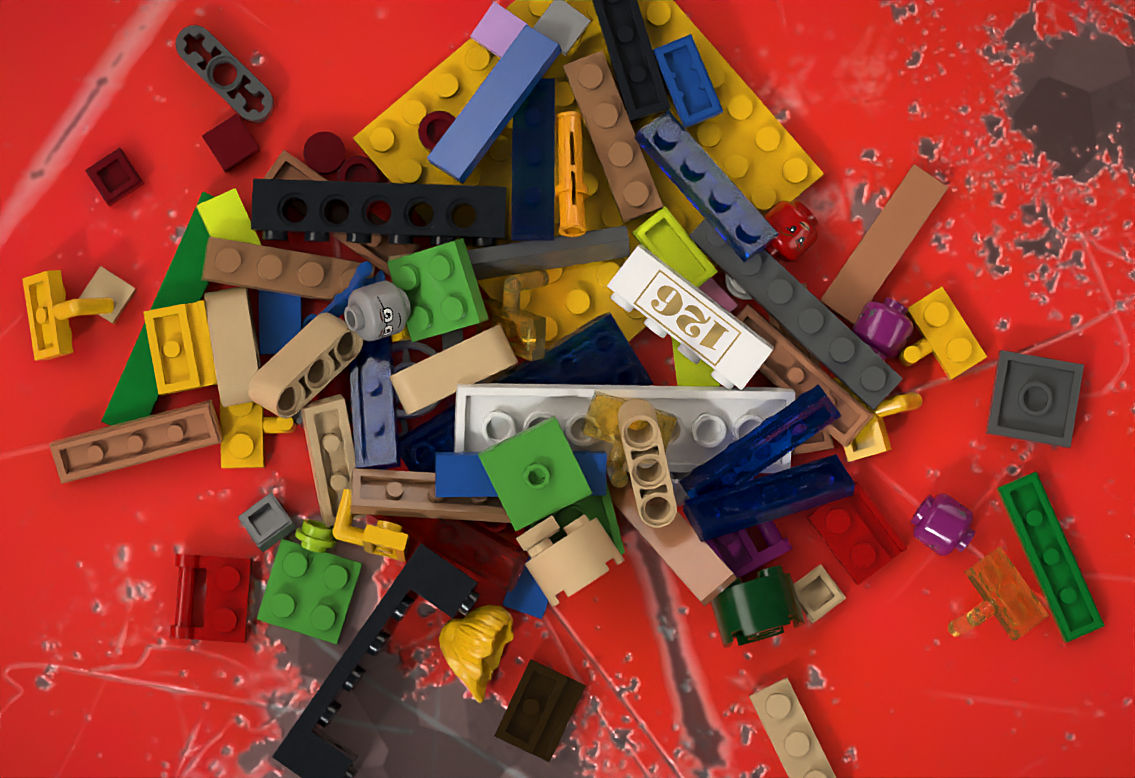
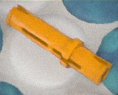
M573 111L561 112L556 116L559 185L555 187V199L559 202L560 209L559 233L566 237H578L586 233L584 201L588 199V186L584 184L583 120L580 113Z

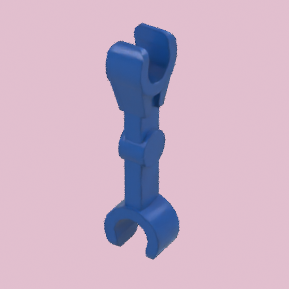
M368 261L361 263L357 267L349 286L342 293L335 295L333 301L321 313L328 312L339 318L344 314L345 308L348 307V298L352 291L360 287L385 281L384 271L380 270L376 276L366 278L373 271L372 264ZM308 315L302 322V329L318 315Z

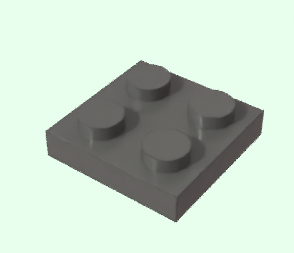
M1003 350L999 351L985 434L1070 448L1084 365Z

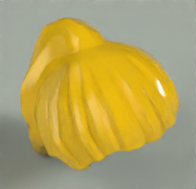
M486 605L474 609L464 618L451 619L443 626L439 636L440 649L447 664L454 674L465 683L478 703L485 701L486 686L492 679L494 670L499 666L504 645L511 642L514 638L511 614L501 606Z

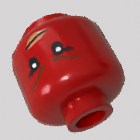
M797 200L793 203L780 201L757 222L756 232L760 239L757 243L775 260L779 258L787 263L795 262L816 242L817 230L815 227L818 225V221L814 214Z

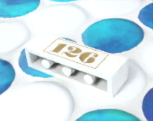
M642 244L636 247L607 285L608 288L614 291L610 296L614 302L628 312H631L633 308L640 311L647 317L644 324L662 338L667 333L681 343L677 348L679 352L695 364H698L701 359L715 369L711 376L729 390L734 385L742 390L774 349L773 345L694 286L676 270L660 260Z

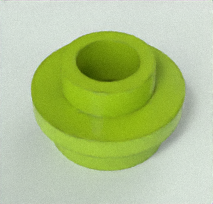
M304 519L302 527L297 528L295 537L302 541L301 546L313 552L325 553L326 548H334L337 544V539L332 533L334 526L326 527L318 520Z

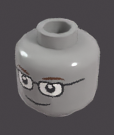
M381 281L353 290L348 298V307L344 310V317L351 331H355L359 337L366 341H374L400 333L403 330L407 319L410 317V302L403 289L396 287L391 282Z

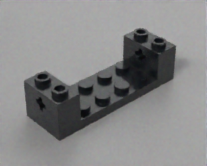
M420 543L272 758L301 778H354L360 770L353 765L359 756L323 732L318 726L321 725L325 728L334 719L342 707L336 701L344 689L348 692L353 691L367 671L361 667L368 654L373 657L379 654L391 636L385 632L393 618L398 622L401 621L415 602L414 599L409 597L412 591L451 618H455L459 612L467 615L481 595L475 591L479 582Z

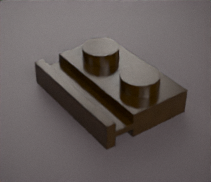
M530 659L494 736L550 763L586 685Z

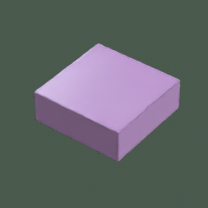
M493 2L470 37L501 59L524 26L528 24L496 2Z

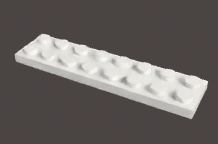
M457 384L454 452H481L555 416L572 451H605L607 453L606 471L629 472L618 425V411L625 402L632 399H642L649 402L655 410L669 472L790 473L795 391L793 388L785 389L781 387H744L742 390L738 387H733L729 390L726 387ZM636 420L629 425V428L640 430L648 424V421ZM642 460L638 464V467L649 468L653 466L657 462V460Z

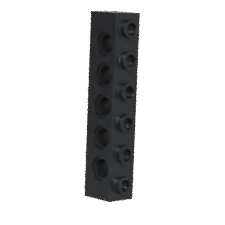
M253 179L251 229L263 232V240L287 241L288 233L304 234V241L330 242V234L346 235V242L371 243L372 236H388V244L413 245L414 237L430 238V245L438 246L463 238L472 239V247H490L498 245V240H508L510 190L507 187ZM295 200H303L307 206L305 218L299 222H291L287 215L289 205ZM345 201L349 207L348 218L340 224L332 223L329 218L330 207L335 202ZM381 202L388 203L391 208L389 221L383 225H375L370 217L372 208ZM429 204L434 212L432 221L423 227L416 226L412 219L414 209L418 205ZM464 205L472 206L476 212L474 223L467 228L457 227L454 222L456 210Z

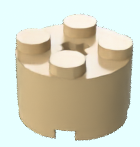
M584 514L564 527L563 530L567 536L553 544L547 538L527 551L531 560L526 562L525 565L552 607L560 603L555 595L564 590L566 595L570 597L610 571L606 562L612 558L616 565L625 561L597 517L589 521Z

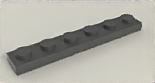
M717 206L689 235L704 254L872 411L903 380L901 376L720 207Z

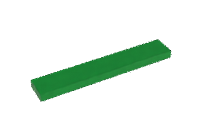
M202 192L197 205L215 196ZM197 207L192 214L150 310L194 303L204 298L210 281L201 279L207 240L210 235ZM145 323L101 422L110 426L152 415L161 396L158 394Z

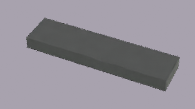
M627 226L586 231L585 234L578 237L560 235L467 250L476 280L630 256Z

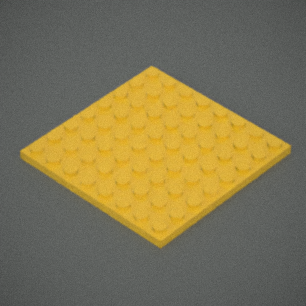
M515 0L506 10L533 28L553 0ZM564 0L591 20L590 25L566 56L562 53L557 56L463 184L428 161L427 157L431 152L427 151L421 144L418 128L421 120L433 111H445L457 118L500 60L499 57L471 38L353 137L354 141L370 160L374 162L390 183L507 187L510 190L508 240H498V245L560 236L559 202L555 199V187L559 185L556 116L566 111L580 113L563 70V65L603 51L623 102L592 0ZM637 0L652 50L690 34L692 35L723 109V114L684 129L661 76L670 104V111L631 122L663 207L666 206L688 235L718 206L752 237L757 233V222L780 201L792 203L820 179L824 173L673 0ZM582 121L584 184L588 186V199L584 201L586 231L627 226L631 255L636 247L640 245L632 235V232L659 210L623 223L584 121ZM421 204L414 209L426 225L432 221L434 212L429 204ZM469 205L459 207L454 214V222L459 228L471 226L476 219L475 209ZM464 239L467 250L483 248L472 247V239ZM704 254L706 258L710 261V263L714 266V268H716L717 265L706 254ZM629 257L477 280L482 290L563 384H581L647 327L644 324L647 317L636 308H633L631 312L623 309L610 298L614 291L607 287Z

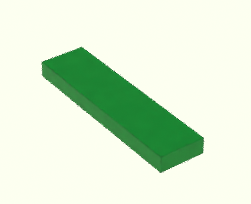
M1037 472L1030 473L996 488L1064 643L1104 627L1105 625Z

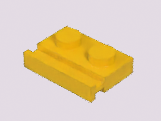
M204 300L143 312L159 395L218 385Z

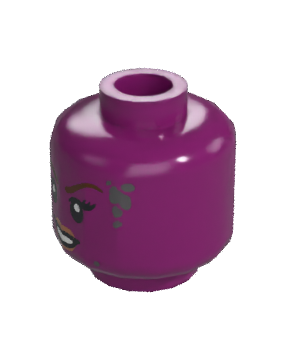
M886 297L883 303L870 301L864 306L852 328V332L885 361L886 358L895 359L900 356L914 327L912 321L905 316L908 308Z
M941 493L935 498L929 494L910 521L915 525L913 530L914 537L941 556L950 554L955 548L962 552L976 533L970 528L973 522L971 510L946 493Z

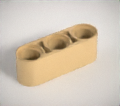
M234 287L205 293V307L223 407L253 402L249 398L248 387L252 377L261 368L248 289L245 287Z
M328 312L319 314L255 373L248 387L249 398L281 418L286 419L294 416L356 358L362 349L364 339L359 337L355 331H351L346 321Z
M500 324L401 370L389 378L406 414L410 415L456 393L457 384L478 383L519 362Z
M632 399L620 407L618 411V425L639 516L647 526L660 528L669 525L674 520L677 514L676 500L655 410L645 400ZM636 420L648 421V424L640 430L629 428V425ZM642 460H657V462L649 468L638 467V464ZM654 497L665 498V500L657 506H650L646 504L650 499Z

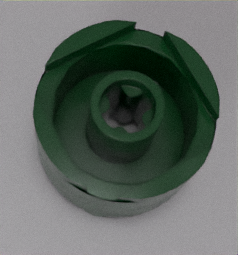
M781 565L763 569L757 572L758 577L742 583L741 577H736L735 581L710 601L724 648L731 647L733 638H737L738 645L740 646L784 633L783 626L791 624V621H793L794 628L805 624L791 574L784 573Z

